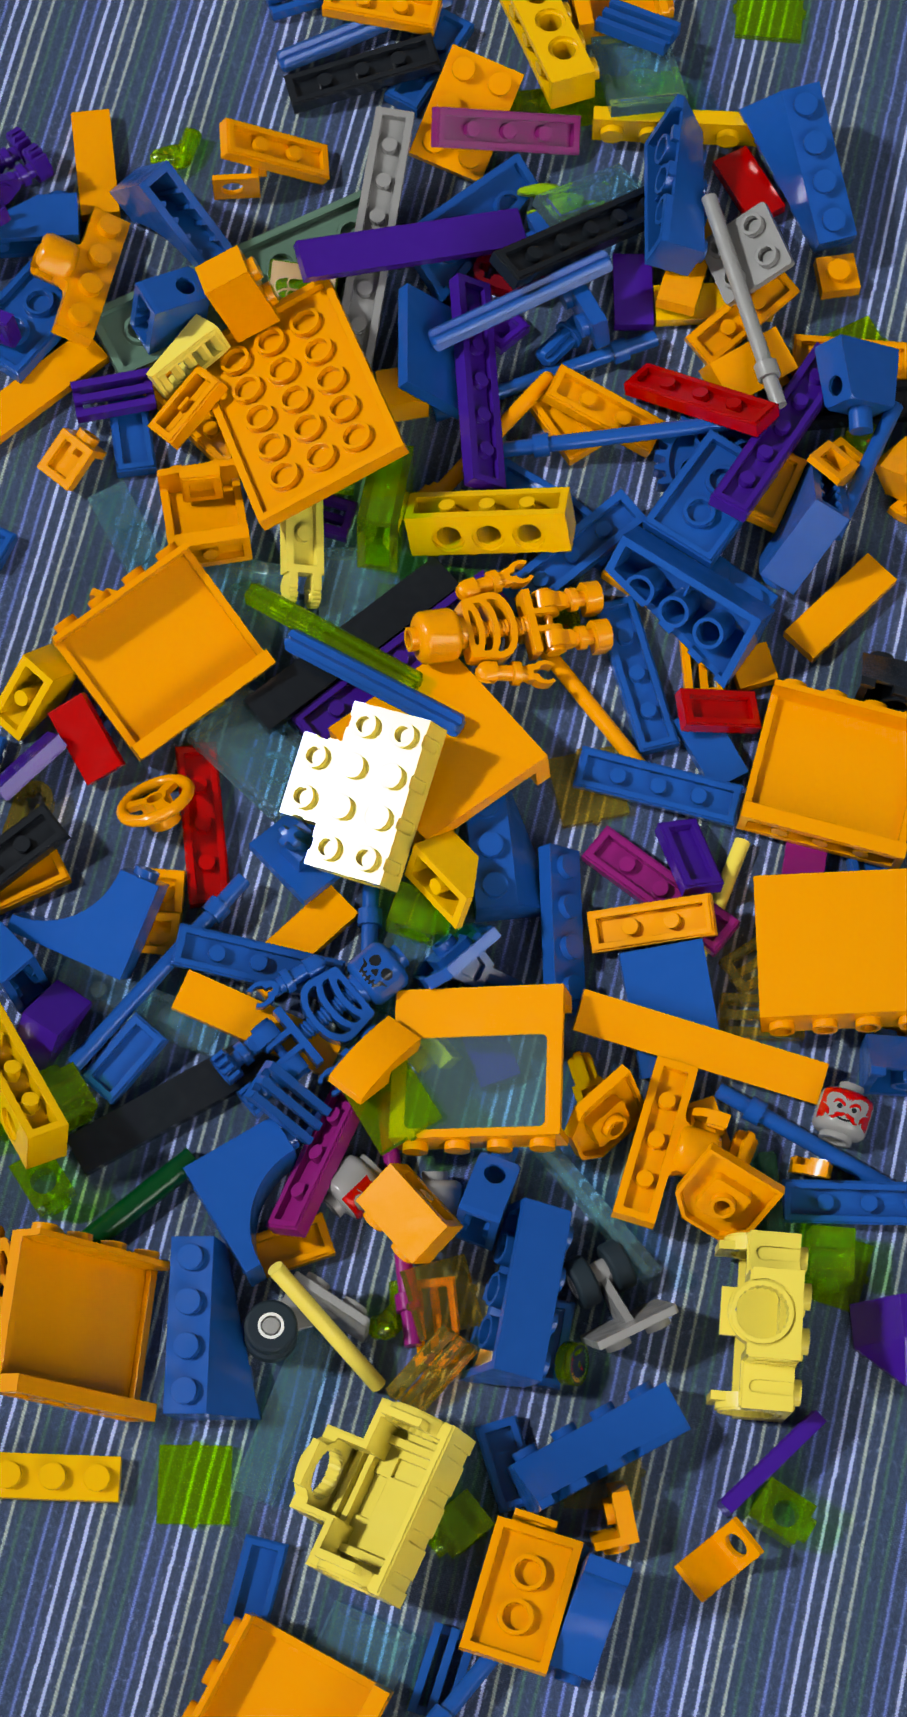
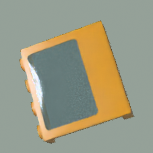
M564 983L437 988L432 990L412 989L400 990L396 993L395 1020L421 1038L419 1051L392 1071L389 1139L399 1150H402V1153L411 1156H423L428 1154V1150L444 1149L449 1154L464 1155L470 1153L471 1148H487L488 1152L505 1154L512 1152L513 1147H529L531 1151L545 1153L555 1151L556 1146H568L569 1138L562 1129L564 1022L565 1014L572 1013V996Z

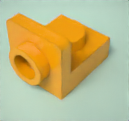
M80 427L79 430L62 428L37 465V468L65 490L73 491L95 459L103 460L107 452L98 446L100 439L83 427Z
M624 1480L606 1483L609 1497L601 1499L607 1526L614 1524L615 1527L589 1533L595 1551H603L606 1555L623 1553L630 1549V1544L640 1542L630 1492Z

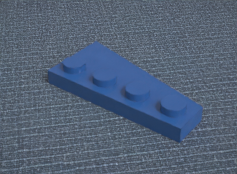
M516 153L418 222L512 208L520 210L529 197L518 196L517 190L523 186L538 184L520 154ZM478 257L413 267L433 297L443 302L450 294L449 280L457 273L466 275Z

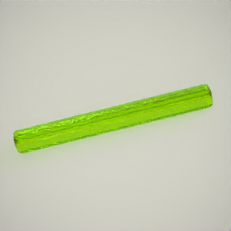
M252 583L246 590L244 598L247 605L290 629H298L415 690H418L421 686L423 674L415 668L259 583Z

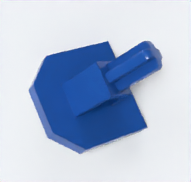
M285 815L250 842L249 850L305 906L341 877L322 872L304 864L307 851L311 848L314 839L312 835L315 826L303 821H297Z
M467 922L455 934L450 933L439 939L432 947L433 952L420 963L412 976L419 987L430 990L450 979L467 987L523 985L521 980L493 967L494 962L485 952L486 949L501 937L494 926Z

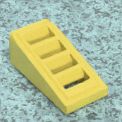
M196 314L148 370L146 375L161 396L168 399L197 365L204 369L208 368L223 356L231 345L218 326ZM171 371L172 374L167 378L165 374Z

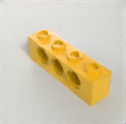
M499 0L551 110L594 98L595 80L600 78L599 67L595 57H589L586 52L583 32L581 29H575L572 23V12L568 2H562V0Z
M570 487L413 492L409 494L404 515V523L412 556L434 557L440 555L556 553L572 551L576 529Z
M0 1002V1122L27 1170L67 1156L69 1124Z

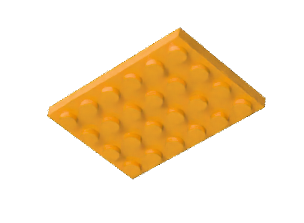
M330 279L311 282L280 299V303L275 305L280 321L240 343L237 342L228 328L223 330L222 333L231 347L223 356L205 369L228 387V390L214 405L212 410L256 518L265 531L409 454V450Z

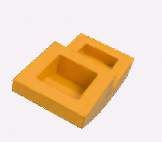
M840 436L834 442L826 441L812 452L806 461L834 484L843 486L851 482L864 454Z
M151 868L160 873L158 880L169 884V887L141 953L164 955L176 942L179 925L182 923L186 870Z
M388 1015L345 1055L330 1073L328 1082L361 1105L389 1084L391 1071L419 1051L421 1038Z

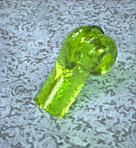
M185 128L179 143L155 149L151 153L150 163L154 164L168 160L175 170L189 167L202 139V134L196 129Z
M397 1280L389 1282V1306L378 1316L370 1318L368 1334L375 1340H389L402 1331L401 1315L396 1314L394 1295L398 1293Z

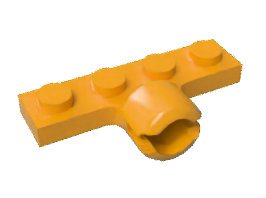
M94 207L80 244H76L54 233H46L42 237V241L37 246L31 260L30 273L35 278L59 287L62 290V299L51 329L52 333L88 349L98 326L131 224L130 222Z
M657 1056L611 1217L653 1230L668 1178L672 1176L684 1177L712 1142L722 1148V1138L719 1134L692 1126L686 1121V1112L698 1073V1067Z

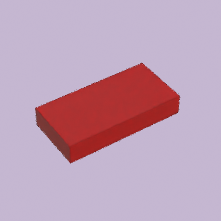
M743 146L713 161L712 170L741 215L760 202L768 205L773 217L784 213L786 205L747 146Z
M680 688L675 694L681 731L757 734L762 728L755 691Z
M86 693L78 694L47 713L58 734L67 744L66 748L87 785H93L126 765Z

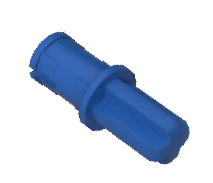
M575 314L566 321H560L556 325V332L536 350V358L544 367L554 366L570 349H577L582 344V336L574 321Z

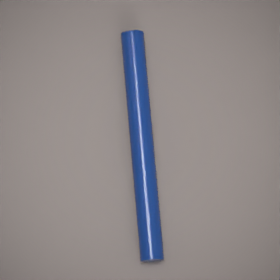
M895 401L892 409L883 412L859 463L860 465L846 491L850 520L903 410L902 404ZM849 522L837 536V538L835 539L836 541H840L842 539L849 525Z

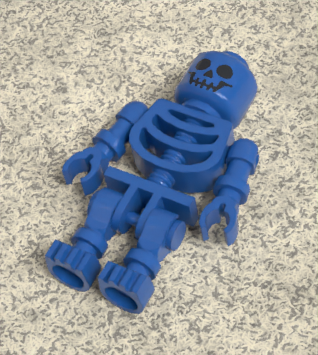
M374 942L347 963L349 974L347 977L336 966L325 971V959L315 954L303 959L300 965L289 971L284 968L278 971V977L252 984L248 988L247 994L251 995L257 989H263L265 992L271 989L272 991L268 992L267 1000L256 1005V1010H263L272 1005L275 998L279 997L282 993L287 991L291 994L297 990V985L310 979L304 984L300 993V1005L306 1021L299 1024V1027L296 1026L279 1005L273 1010V1016L285 1029L283 1032L278 1029L272 1020L265 1018L251 1030L252 1035L244 1043L238 1041L232 1046L234 1051L228 1054L222 1048L209 1060L220 1076L231 1086L244 1076L243 1071L240 1069L242 1065L246 1064L249 1066L255 1061L253 1057L261 1051H264L266 1054L275 1051L280 1057L276 1063L299 1082L311 1072L308 1067L309 1065L300 1055L302 1052L316 1069L324 1063V1059L308 1039H312V1036L318 1034L329 1043L344 1046L352 1043L358 1037L359 1039L350 1049L344 1048L339 1054L341 1056L340 1062L376 1026V1024L368 1025L374 1017V1010L368 1003L372 1002L376 1005H382L396 995L398 991L406 987L409 979L405 968L410 963L396 945L393 944L390 948H387L380 942ZM328 983L330 991L334 996V999H330V1002L327 1000L323 990V985ZM313 990L316 991V998L320 1005V1010H316V1013H312L308 1003V996ZM343 1011H345L352 1018L358 1020V1022H351L340 1014H343ZM329 1022H333L340 1029L348 1033H333L326 1028V1025H329ZM291 1037L297 1045L287 1052L282 1043ZM339 1062L333 1067L327 1068L320 1075L318 1086L322 1085L323 1080L330 1075ZM268 1076V1079L280 1089L285 1088L275 1078ZM250 1081L236 1093L252 1115L259 1119L265 1113L244 1097L252 1083ZM263 1088L258 1092L267 1100L273 1097ZM338 1088L333 1090L331 1097L337 1096L342 1091Z

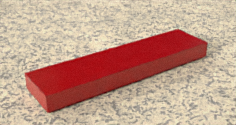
M650 363L643 365L624 383L625 395L754 437H758L780 416L779 404Z
M216 743L175 747L177 774L189 777L195 786L192 800L181 810L190 909L202 907L212 895L217 897L230 883ZM179 787V795H180V793L182 792V788H181V787Z

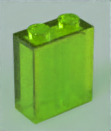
M406 445L409 454L366 476L357 517V567L394 573L398 571L406 532L404 515L409 494L413 493L414 446Z

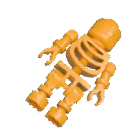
M522 559L512 562L500 572L493 569L485 572L484 577L478 579L471 577L460 581L455 593L461 601L454 611L450 608H440L415 613L410 627H406L404 630V642L407 651L413 652L417 660L425 665L454 661L460 657L463 651L465 663L470 666H477L475 677L479 682L495 684L497 681H509L511 686H520L522 682H525L538 689H548L556 680L554 678L550 680L544 679L537 672L539 670L549 672L555 665L552 661L542 660L523 666L520 661H511L509 665H502L514 653L518 643V635H523L529 661L537 660L542 653L553 657L561 655L574 647L576 650H586L590 646L592 655L606 654L613 646V630L607 618L590 620L586 626H575L573 630L563 629L562 624L554 623L553 618L557 617L560 614L559 612L565 609L567 612H576L580 607L583 618L598 615L602 612L604 606L602 587L595 580L580 582L576 588H565L564 591L541 588L533 591L530 595L529 588H521L527 586L534 576L529 575V577L524 579L519 578L517 575L512 576L515 570H522L527 561ZM503 588L521 589L514 598L518 617L514 616L509 603L499 594ZM544 621L545 625H538L537 622ZM505 636V649L499 651L501 637ZM486 639H487V650H485Z

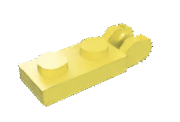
M323 500L280 523V575H283L280 592L283 606L294 607L296 605L298 577H307L304 585L306 607L318 609L319 604H321L322 576L324 575Z

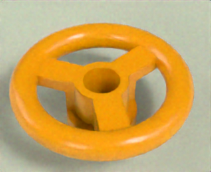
M167 774L149 779L134 787L120 800L116 810L117 818L126 826H149L153 832H163L171 829L181 820L179 812L192 800L195 792L194 783L189 777L181 774ZM177 787H181L182 792L173 801L170 794ZM142 810L143 812L142 815L130 814Z

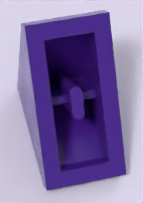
M59 979L23 1012L17 1028V1033L36 1067L44 1074L48 1073L93 1005L92 1001Z

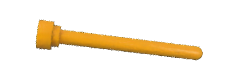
M549 371L541 373L501 415L502 438L547 391L554 377L553 373ZM462 458L438 483L425 484L418 492L452 491L464 479Z
M543 621L537 622L538 625H545ZM518 635L519 644H525L523 635ZM542 653L541 659L555 663L551 671L620 755L646 761L560 655L549 657Z

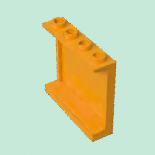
M175 541L164 547L155 555L158 562L147 570H144L141 565L133 569L121 579L124 583L123 587L112 595L108 589L98 594L87 603L91 610L78 619L74 613L54 626L57 634L51 639L58 652L139 762L276 663L268 650L261 648L190 550L191 545L188 541L179 547Z
M459 658L451 662L421 664L398 680L464 714L466 721L464 728L457 737L446 734L413 840L412 849L415 843L456 829L529 777L537 786L551 777L548 755L486 687L476 679L475 675ZM376 697L365 702L366 704L407 714ZM351 713L328 728L330 738L342 741L346 727H349L352 717Z
M776 679L770 694L736 828L887 869H899L907 851V710L904 712L888 708L885 703L877 700L859 701L851 699L845 693L835 689L821 691L809 688L806 683L797 679Z
M907 868L753 876L761 1033L769 1032L773 1036L784 1037L794 1034L795 1031L812 1030L815 1034L828 1035L836 1033L838 1029L854 1028L858 1032L872 1033L879 1031L881 1027H899V1029L907 1031Z
M32 1222V1226L29 1229L12 1230L0 1308V1395L124 1422H155L157 1404L142 1401L140 1396L158 1271H170V1262L159 1259L160 1252L154 1250L134 1249V1252L127 1251V1244L114 1240H101V1243L93 1242V1234L81 1231H67L66 1234L59 1233V1226L53 1223Z
M248 1612L245 1613L243 1619L236 1616L223 1639L229 1645L222 1659L214 1658L211 1661L201 1683L207 1685L199 1702L191 1700L182 1717H381L394 1691L257 1614Z

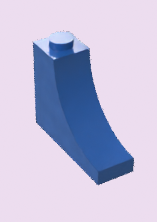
M168 160L138 167L110 191V194L133 223L147 226L160 234L194 267L233 247Z
M810 450L804 459L807 460V458L813 451ZM807 462L802 472L794 496L780 525L759 556V572L763 581L776 590L783 588L793 595L850 520L846 485L837 486L809 462Z
M136 864L135 869H120L108 891L95 904L76 915L52 919L35 916L26 912L14 913L9 920L7 928L17 935L118 980L131 978L169 884L158 880L159 872Z
M270 1117L183 1167L189 1183L251 1287L267 1279L258 1258L256 1245L257 1224L262 1207L277 1183L293 1169L298 1159L295 1150L301 1147L294 1135L281 1128Z
M589 1553L582 1562L549 1664L550 1669L556 1670L554 1679L580 1688L582 1680L589 1683L593 1681L613 1620L629 1585L633 1568Z

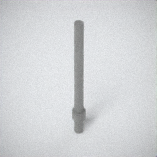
M716 193L706 194L701 200L756 361L753 368L757 380L760 384L764 385L768 400L779 404V409H782L787 405L779 381L781 376L780 368L776 358H772L717 195Z

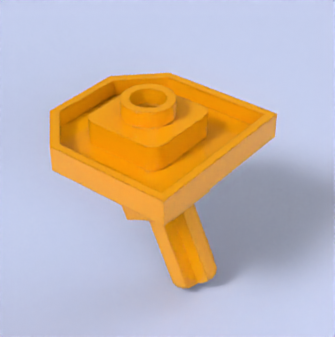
M576 1051L568 1059L567 1063L575 1084L572 1090L577 1105L574 1106L564 1132L569 1138V1144L574 1154L583 1161L604 1157L637 1127L644 1101L631 1071L623 1064L604 1080L598 1075L592 1055L589 1052L581 1053Z
M741 1129L736 1131L728 1151L712 1142L676 1185L675 1195L681 1218L717 1240H724V1237L731 1233L754 1230L785 1193V1186L750 1165L758 1146V1140L755 1138L754 1132L750 1130L746 1132Z

